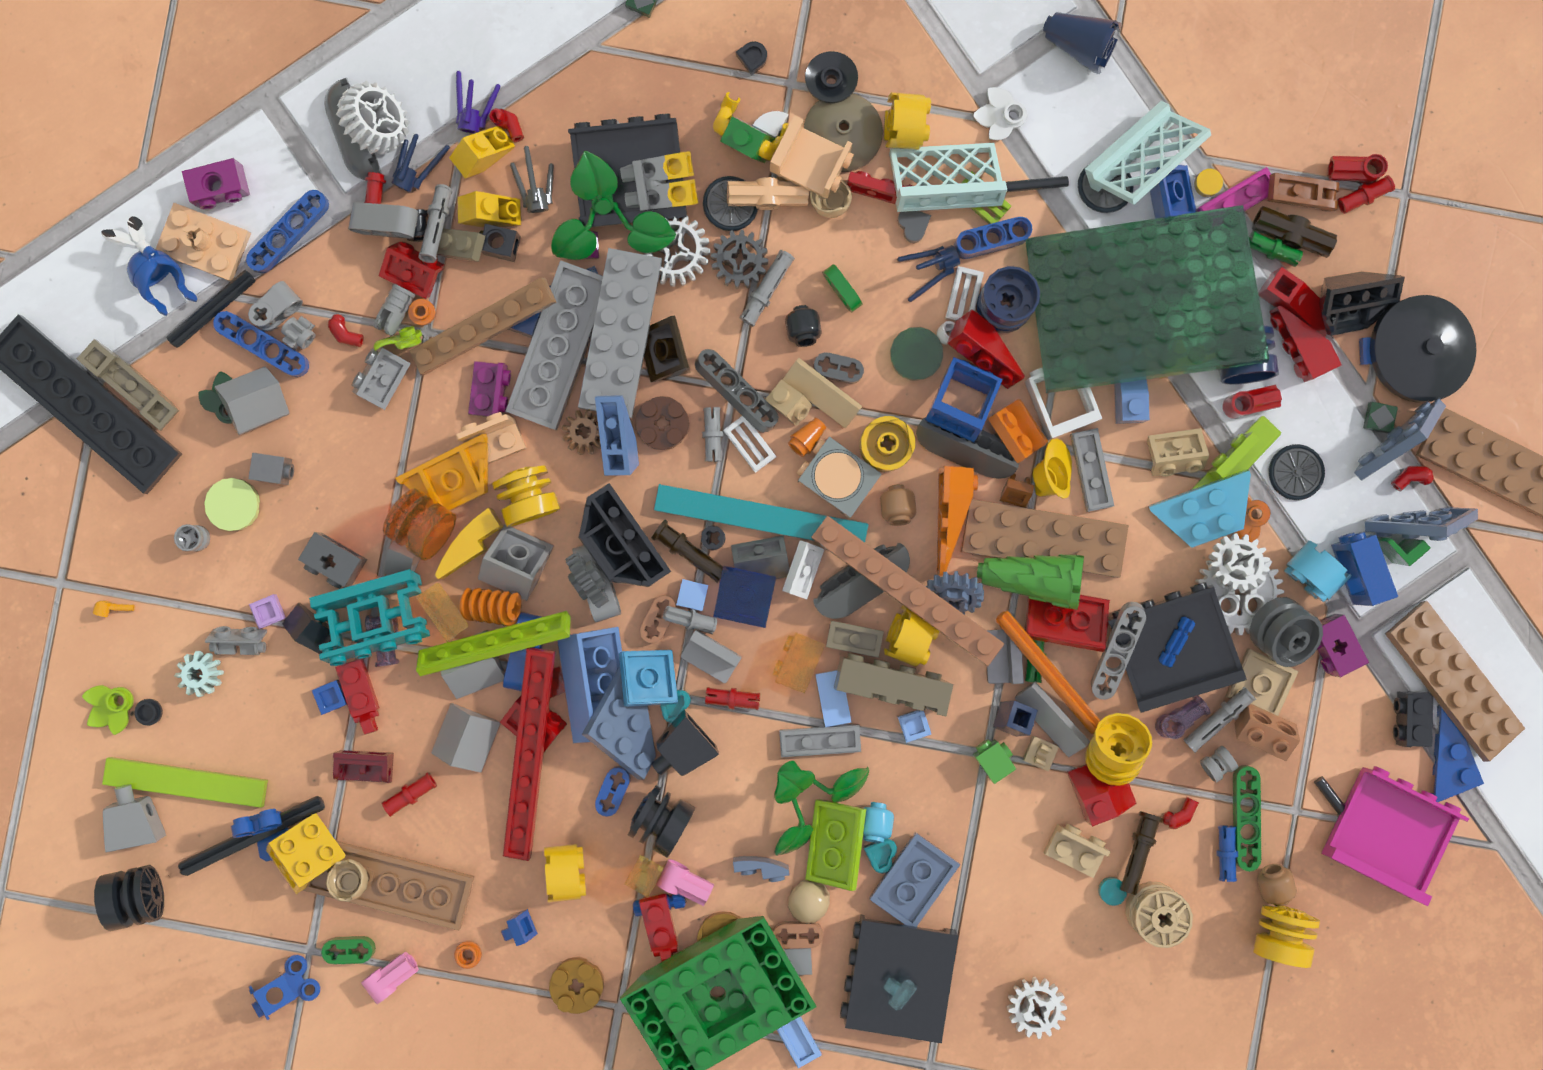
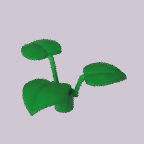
M584 151L571 174L570 185L575 195L592 202L588 222L585 227L577 219L563 222L553 235L551 249L556 257L572 260L587 258L595 251L597 246L596 235L589 231L592 227L594 216L596 213L607 214L611 210L616 212L626 229L631 231L627 241L636 251L643 253L659 251L667 247L675 239L676 232L662 215L652 211L637 215L633 220V226L630 225L618 208V204L613 202L612 194L615 193L618 183L615 172L601 158L588 151Z
M789 761L782 765L777 773L774 799L779 804L792 801L799 823L798 826L791 827L783 833L776 845L774 854L778 856L793 852L805 845L811 838L813 828L811 825H805L796 799L800 793L814 784L827 794L832 795L831 800L833 802L848 800L857 794L865 784L869 775L868 766L867 768H857L844 773L836 780L833 788H828L815 779L812 771L801 770L795 761Z

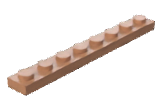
M829 516L825 518L813 534L812 539L987 667L1004 646V643Z

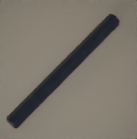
M315 796L280 813L282 825L277 827V829L253 836L233 838L232 836L181 861L178 864L181 875L188 876L324 810L325 804L322 797Z

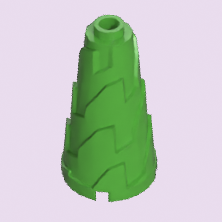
M1060 554L1058 556L1034 555V557L1007 556L1006 558H985L984 563L978 564L977 579H982V584L1001 588L1004 592L1029 596V599L1078 610L1084 556Z

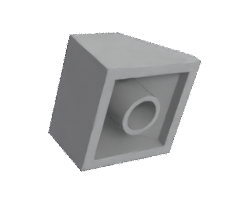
M505 524L483 557L478 580L503 591H509L511 594L517 592L521 595L522 599L527 601L540 579L552 552L553 545L513 527H506Z

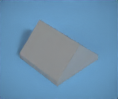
M266 366L215 386V390L238 435L290 414L280 384Z
M496 656L441 671V676L456 699L504 681L505 672L499 657Z
M451 703L431 753L452 767L482 772L500 727V721Z

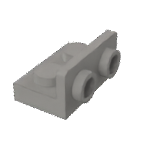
M382 347L376 351L372 348L365 359L367 366L363 373L358 372L352 382L354 387L352 392L385 410L411 363Z

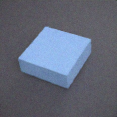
M682 579L676 605L703 611L709 585Z
M915 710L897 716L906 743L931 735L924 711Z

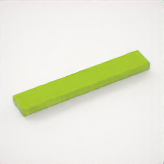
M567 611L421 649L418 651L416 672L419 676H424L570 637L571 616Z
M108 757L106 758L102 785L119 787L131 784L132 789L262 808L265 804L268 780Z

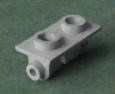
M222 626L213 629L205 639V643H210L209 650L216 655H235L237 653L236 646L240 648V655H260V653H265L266 643L261 642V640L266 635L267 629H257L256 627L231 629L230 627Z

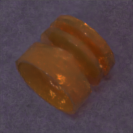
M414 488L404 493L393 505L384 522L383 533L389 539L394 540L395 543L401 546L406 545L407 551L425 561L437 554L449 539L455 527L456 514L439 503L434 504L432 498Z

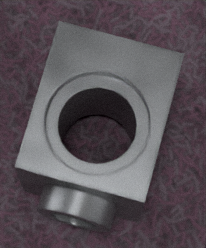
M252 453L248 479L289 485V480H292L294 476L292 459Z

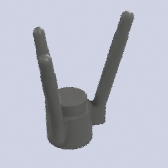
M525 146L524 153L530 189L527 190V193L515 163H510V167L522 196L523 207L527 208L528 213L545 212L549 210L548 204H553L551 194L554 165L552 163L549 164L546 193H544L543 188H536L530 150L528 146Z

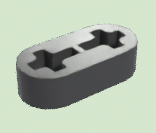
M824 352L819 354L814 361V370L823 377L835 381L854 384L862 378L864 373L862 363L850 357ZM828 358L831 365L838 367L837 369L828 368L827 372H823L822 366L818 365V363ZM851 364L856 365L855 370L859 371V375L854 374L853 378H849L848 373L841 371L840 367L849 368Z

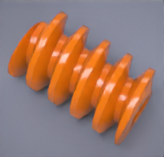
M467 588L460 600V612L465 620L494 623L496 625H513L519 618L522 608V598L517 592L511 595L509 591L501 593L499 590L492 592L490 589L482 590L481 588H475L472 591L471 588Z

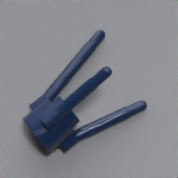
M418 134L413 135L408 151L409 141L405 139L391 183L410 193L413 187L419 189L422 181L450 149L449 145H445L419 177L416 178L417 172L408 166L419 136Z
M953 245L946 248L941 246L933 250L908 254L897 258L898 262L933 256V259L918 264L916 269L920 270L934 264L939 271L943 269L939 275L908 298L909 302L921 296L944 277L954 273V267L960 265V258Z

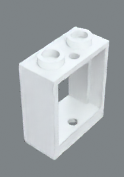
M1070 357L1054 363L1056 368L1046 371L1045 367L1030 372L1031 377L1024 381L1047 440L1102 419L1079 359L1071 361ZM1070 371L1086 414L1052 426L1036 384Z

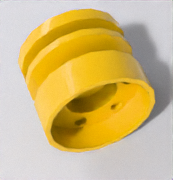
M545 465L529 466L511 471L492 483L494 490L507 489L496 496L497 500L510 499L512 503L501 510L506 527L527 523L561 509L555 492L542 493L541 489L552 483L550 478L537 479L548 473Z
M1115 713L1103 718L1098 723L1085 752L1086 764L1090 772L1098 780L1109 785L1120 786L1132 782L1138 776L1152 748V736L1147 726L1138 718L1129 714Z
M1262 905L1261 914L1271 919H1259V925L1270 930V933L1256 934L1253 953L1285 965L1310 968L1314 948L1304 943L1303 939H1317V933L1307 928H1319L1320 920L1295 908L1280 905Z

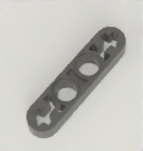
M711 349L701 351L695 360V368L698 373L755 429L760 432L772 430L778 422L776 410L717 352ZM710 360L712 364L706 366L704 361ZM718 368H719L720 371H719V373L717 374V376L714 375V372H716V371L718 370ZM727 376L731 378L733 386L727 387L723 385L721 377ZM740 395L749 396L752 400V405H744L740 401ZM756 406H758L759 409L755 413H753L752 411L755 409ZM766 415L769 420L763 422L761 418Z

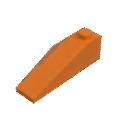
M943 466L939 469L937 575L943 576V572L947 571L973 497V491L978 490V475H974V468Z

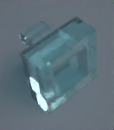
M892 978L887 981L883 988L893 995L888 1004L897 1011L904 1007L918 987L910 980L904 981L901 985Z

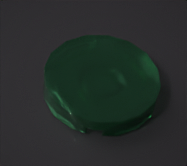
M922 327L908 328L900 332L892 343L890 349L892 366L903 378L912 381L924 380L932 376L940 367L943 359V346L939 338L930 330Z

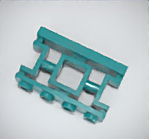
M408 569L309 598L310 607L316 610V614H314L315 620L320 622L328 621L331 642L319 645V650L322 651L319 654L320 660L329 663L330 666H339L347 663L346 660L351 658H368L372 656L371 653L393 651L397 649V645L405 643L407 645L421 643L422 638L429 637L430 631L425 626L427 625L426 619L422 617L413 618L409 599L410 597L422 594L421 589L418 587L422 585L421 576ZM397 592L399 606L390 608L389 599L385 596ZM347 607L349 620L340 622L339 612L334 610ZM379 607L382 627L363 632L359 612ZM401 617L403 627L407 629L394 633L392 619ZM351 631L352 641L357 644L344 647L342 633Z

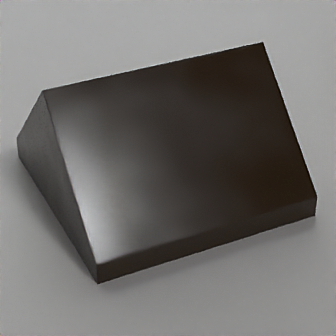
M675 315L669 316L649 327L644 359L650 382L691 373Z

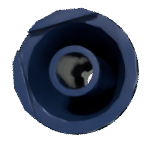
M1056 12L1053 17L1048 16L1043 31L1046 32V39L1093 73L1100 74V66L1105 68L1118 39L1113 37L1115 30L1120 32L1122 23L1116 20Z

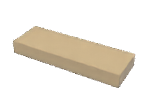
M800 358L795 361L783 378L784 382L803 394L807 400L845 429L862 408L859 403Z

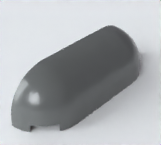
M343 78L333 83L328 89L324 101L325 111L347 169L355 177L365 180V177H368V172L382 174L375 153L370 154L367 148L360 150V145L357 142L351 143L352 138L350 135H343L345 127L338 125L341 118L336 115L339 109L337 104L343 96L342 94L351 87L348 79Z
M926 417L922 419L917 428V439L925 449L965 468H974V472L981 475L1001 479L1013 475L1018 469L1019 463L1014 460L1001 438L984 430L972 442L926 421Z
M897 543L896 546L887 548L883 544L874 548V550L907 573L910 557L903 544ZM847 566L820 586L822 591L813 602L823 616L838 619L852 614L884 591L853 568Z

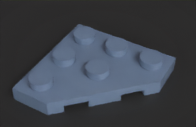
M1440 399L1435 400L1431 404L1427 401L1415 410L1416 414L1401 427L1398 426L1389 432L1386 436L1388 439L1373 452L1369 451L1358 460L1360 464L1354 472L1356 476L1362 481L1425 441L1432 432L1446 405Z
M1447 507L1440 508V511H1431L1429 515H1426L1425 510L1403 512V515L1392 516L1391 519H1389L1387 514L1376 515L1365 521V532H1375V535L1379 537L1402 534V538L1406 539L1429 536L1430 540L1443 541L1450 535L1458 533L1459 530L1468 527L1469 524L1478 519V509Z
M619 667L582 735L636 779L644 780L652 765L651 763L656 758L648 706L624 707L621 670Z

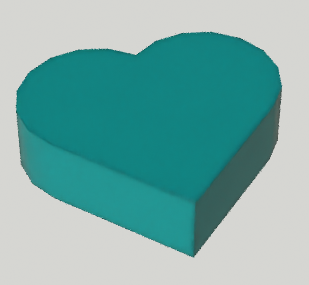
M677 690L678 703L660 705L663 718L667 722L672 723L690 705L691 697L687 691Z
M884 839V843L873 842L863 847L876 872L883 874L890 870L892 858L897 853L896 843L892 839Z

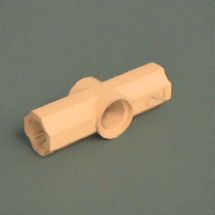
M764 177L756 181H728L727 183L728 206H756L760 210H775L780 206L808 205L809 190L791 181L779 182L777 178Z

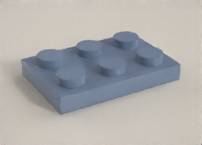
M915 832L869 899L903 924L917 927L960 864Z

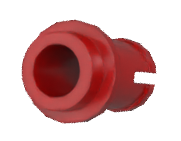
M368 172V177H365L367 187L364 203L381 204L383 184H386L384 174Z

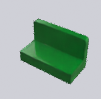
M1377 536L1383 554L1393 564L1411 566L1431 549L1424 540L1405 538L1397 544L1392 538Z

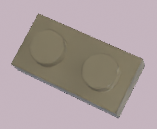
M443 228L437 255L479 262L485 235L478 232Z
M831 621L826 647L879 658L884 631Z

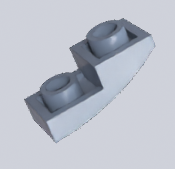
M758 856L733 857L734 873L741 872V875H751L757 873L756 869H761L763 879H769V882L785 880V876L790 875L789 865L781 861Z

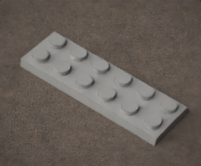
M608 248L578 408L596 411V396L623 395L629 418H632L662 258Z
M560 260L550 287L557 303L541 312L505 412L553 430L558 429L592 336L603 279L602 275Z

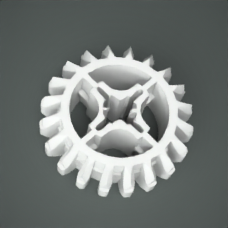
M365 81L361 84L352 85L342 94L343 96L337 104L339 109L336 115L341 118L338 125L345 127L343 135H350L352 138L351 143L357 142L360 145V150L367 148L370 154L377 152L379 155H382L386 152L394 151L404 142L409 132L407 127L410 123L405 118L407 111L401 109L402 102H397L394 99L395 93H387L386 86L379 88L377 82L369 84Z
M688 216L683 217L681 222H679V218L675 217L673 221L666 219L672 229L675 230L676 237L667 247L659 250L666 255L665 265L661 267L659 274L661 275L660 284L662 285L666 283L667 278H670V285L672 287H675L676 279H680L682 286L686 285L684 278L686 276H689L691 281H695L696 278L693 271L702 274L704 271L699 264L708 265L709 263L708 259L703 257L704 255H710V249L703 247L709 244V239L701 238L705 234V230L703 228L696 230L698 226L696 220L688 225ZM685 233L695 241L696 253L690 252V249L683 246ZM678 243L680 253H676V255L671 257L669 247L673 248V245ZM653 252L646 253L643 255L653 256ZM678 261H691L690 264L682 269L672 270Z

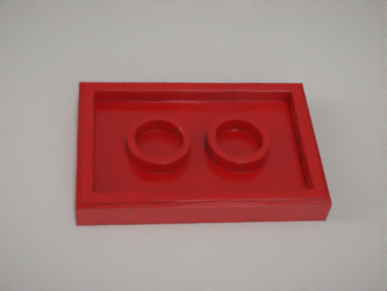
M1080 595L1078 610L1054 606L1049 602L1029 599L1028 596L1025 631L1032 640L1104 652L1107 642L1110 600Z

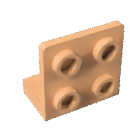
M501 412L488 416L486 418L487 422L478 426L476 423L463 426L461 428L462 432L456 434L457 440L464 443L481 434H486L488 437V464L527 449L515 419L507 414L502 415Z

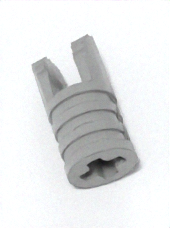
M394 283L373 324L376 329H383L390 336L396 333L405 313L409 309V305L412 303V299L415 297V294Z

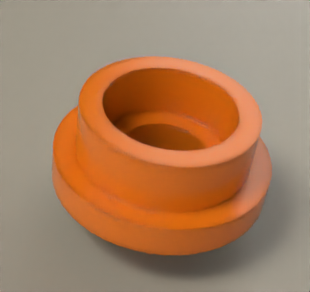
M417 299L410 304L408 315L415 324L425 326L430 324L435 318V307L430 301ZM424 307L426 310L425 314L418 316L417 310Z
M472 941L460 943L454 952L456 963L465 969L475 967L482 957L480 947ZM470 950L473 953V957L466 958L464 951Z

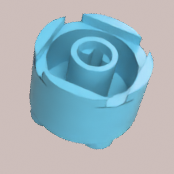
M1309 540L1286 564L1287 568L1284 572L1294 581L1298 580L1302 584L1305 583L1307 586L1304 590L1313 598H1318L1322 602L1325 600L1329 601L1350 579L1351 574L1346 573L1348 570L1327 551L1324 550L1319 553L1315 549L1317 544Z

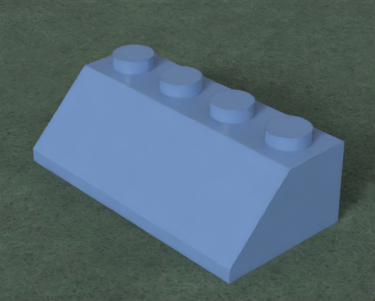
M619 627L570 634L568 638L557 640L573 743L590 742L582 733L620 667L619 653L622 652Z

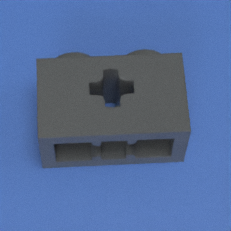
M314 532L298 560L305 564L303 567L305 570L314 575L323 574L328 577L327 582L341 589L342 586L349 587L353 585L368 559L324 533ZM329 557H334L333 562L336 563L334 567L330 566Z

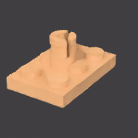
M173 203L156 249L166 253L173 260L231 282L234 279L251 232Z

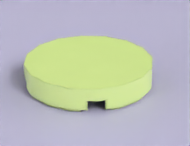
M236 478L222 479L213 484L207 492L204 502L205 512L210 522L219 529L227 531L243 530L252 525L258 517L260 499L255 488L248 482Z

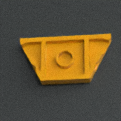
M481 434L395 479L399 484H404L414 492L413 495L420 501L426 502L429 508L438 516L444 515L488 493V437L486 434Z

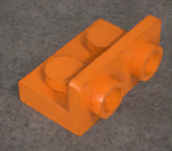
M1017 399L988 418L1017 463L1023 461L1048 443L1047 438L1021 399Z

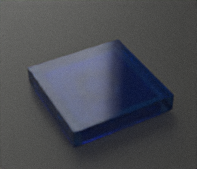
M724 566L713 617L766 628L776 577Z

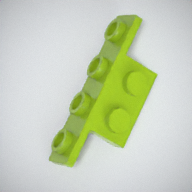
M1265 416L1259 417L1244 434L1240 433L1230 443L1232 447L1225 454L1221 453L1211 463L1213 467L1192 489L1249 469L1281 435V431Z

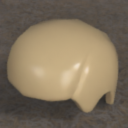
M842 180L836 193L831 191L828 199L810 191L811 204L824 217L836 218L847 211L852 201L850 187Z
M351 859L336 862L327 875L326 886L329 894L338 901H352L359 898L367 889L369 880L367 871L359 862Z
M802 880L791 891L788 908L792 916L801 923H815L826 914L830 904V893L824 884Z

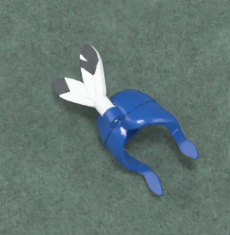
M132 216L128 219L129 234L113 229L101 231V235L107 241L139 250L130 258L127 264V274L132 285L138 288L142 298L155 306L160 314L168 315L166 306L153 297L149 287L159 283L169 272L174 277L177 288L187 300L197 302V296L185 286V278L178 263L169 255L154 249L145 241L143 223L139 218Z

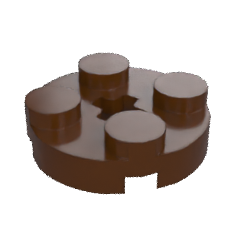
M655 397L642 404L636 416V430L641 440L651 448L670 450L680 444L687 436L689 417L682 404L673 398ZM660 416H665V419L670 421V426H665V431H660L659 426L655 425V421L660 420Z

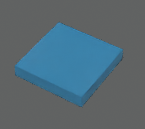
M672 650L622 651L619 653L624 707L678 703Z

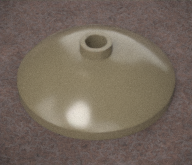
M852 94L846 100L838 103L817 101L808 112L804 123V129L842 147H845L847 141L853 143L851 153L854 154V157L848 169L843 168L841 172L854 171L868 164L877 154L883 136L881 118L874 106L857 94ZM845 123L849 126V129L842 131L839 125Z

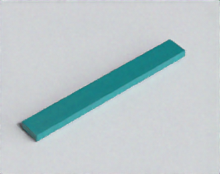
M661 484L658 486L654 511L807 540H813V534L827 517L815 513ZM830 517L865 542L869 524Z

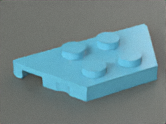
M1249 469L1151 504L1149 509L1193 548L1244 529L1251 473Z

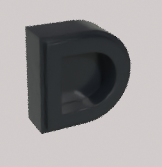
M756 41L745 44L735 52L751 76L763 68L767 62L765 46Z

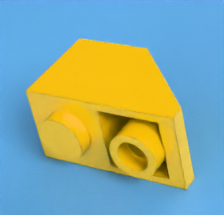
M496 126L463 137L449 159L466 179L486 171L513 150L515 145L503 129Z
M479 191L457 197L458 224L485 227V224L498 227L521 225L520 199Z

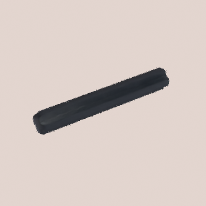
M242 271L168 334L167 340L174 347H180L252 286L256 281L255 278L248 271Z

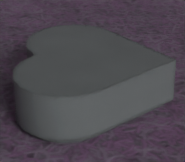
M920 211L900 212L898 224L904 229V237L908 242L917 243L922 240L931 215Z

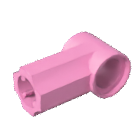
M668 859L656 883L664 891L674 895L680 894L702 906L707 902L714 887L713 883L690 872L689 868L672 859Z
M405 951L384 968L380 967L361 984L374 1002L379 1004L397 989V986L415 974L419 968L412 955Z

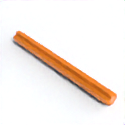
M1009 611L1001 612L996 617V622L1085 728L1091 734H1094L1100 719Z

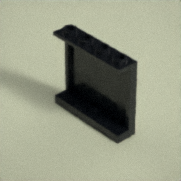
M670 113L654 115L655 120L644 121V116L627 118L628 123L617 124V119L601 120V126L591 127L590 122L574 123V128L568 129L571 138L574 168L578 164L583 152L588 151L605 161L615 172L618 183L615 193L612 194L613 202L618 204V208L628 223H633L637 215L648 211L656 212L666 219L687 217L686 206L640 211V208H627L625 202V193L636 192L637 188L635 181L623 182L620 168L633 164L632 161L680 153L677 119L671 118ZM683 178L669 179V180H666V183H672V182H678V181H684V180H683ZM578 197L579 221L585 227L589 219L592 202L591 200H584ZM611 210L604 215L596 213L592 227L623 223L616 212Z
M1203 582L1191 586V592L1181 594L1180 591H1175L1164 595L1165 600L1154 603V600L1151 599L1139 603L1144 608L1146 621L1127 664L1126 671L1140 713L1247 680L1213 585L1207 586V583ZM1120 610L1112 612L1113 617L1108 618L1111 629H1113ZM1135 610L1132 614L1127 613L1129 617L1128 627H1130L1131 629L1132 619L1134 617L1139 618L1138 613ZM1181 617H1187L1195 622V626L1192 632L1187 634L1189 637L1179 655L1175 656L1176 661L1171 668L1166 667L1159 662V657L1163 651H1166L1165 647L1174 630L1178 629ZM1126 633L1119 634L1116 637V643L1125 645L1129 643L1131 637Z
M861 914L860 921L854 923L853 938L857 939L855 949H850L848 965L853 966L851 975H846L844 991L848 992L847 1002H842L840 1018L844 1019L845 1028L942 1044L958 942L956 930L945 928L944 931L871 920L866 919L865 915Z

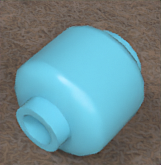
M871 802L870 807L863 808L866 809L863 832L864 841L884 843V839H889L892 836L894 814L886 809V804Z

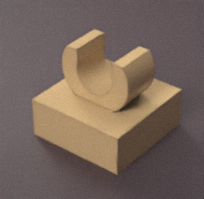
M1032 736L1023 761L1049 771L1059 746Z

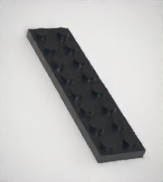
M18 314L0 334V370L143 494H148L180 458L182 453L24 316Z

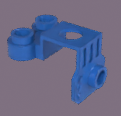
M268 809L253 816L234 819L231 826L233 838L253 836L277 829V827L282 825L280 817L282 812L276 811V809ZM288 827L257 842L261 859L266 862L273 861L266 852L268 843L288 831Z
M300 955L290 956L284 964L285 972L257 991H254L251 985L248 986L250 994L256 1000L251 1005L259 1018L265 1016L266 1020H269L270 1014L295 1000L298 996L305 1001H311L318 997L320 993L319 983L312 978H302V975L307 970V961L304 957ZM294 961L301 963V969L297 972L291 969V964ZM309 984L313 985V994L306 995L304 988ZM274 987L281 989L283 992L282 1000L277 1004H270L266 999L268 990Z

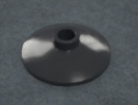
M835 51L823 52L815 56L808 64L805 72V83L811 95L819 101L838 103L846 100L855 91L858 83V71L854 62L845 54ZM833 78L836 80V83L828 84L827 80Z

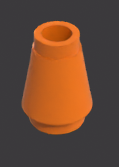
M814 418L790 436L789 447L801 457L810 454L826 430V426L818 418Z

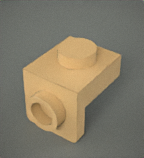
M783 380L777 384L765 399L774 409L787 417L796 426L807 417L809 410L812 408V404L803 394Z

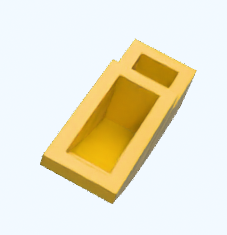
M487 508L459 533L439 564L435 574L437 579H445L488 550L482 541L504 527L493 509Z

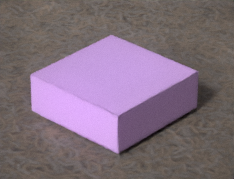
M277 594L249 604L259 629L286 619Z

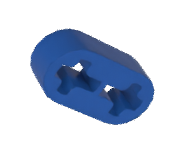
M616 766L609 770L596 798L595 807L602 816H612L617 812L629 786L630 773L622 766ZM621 772L625 783L620 782L615 790L612 788L614 779L611 778V775ZM609 793H612L614 796L611 803L615 807L605 810L603 809L604 804L601 803V799L606 800Z

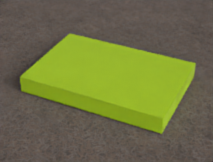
M822 799L815 800L812 822L813 832L810 838L805 880L849 891L856 890L866 809Z

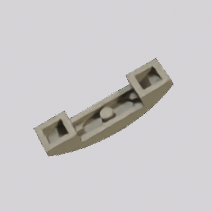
M94 339L77 357V360L95 376L107 382L160 431L179 412L176 406L153 384L98 340Z

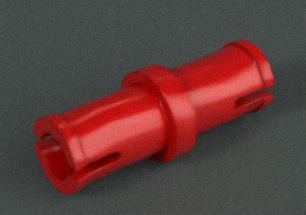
M1386 175L1384 178L1369 185L1363 184L1359 186L1358 190L1337 199L1340 211L1346 214L1364 204H1372L1374 199L1395 190L1394 181L1389 175Z
M707 687L706 694L708 696H705V704L729 706V709L740 707L759 710L760 704L755 701H760V693L737 691V688L723 690Z
M427 772L412 784L402 786L401 791L383 801L382 806L391 817L408 804L413 805L418 802L417 799L436 788L437 784L430 773Z

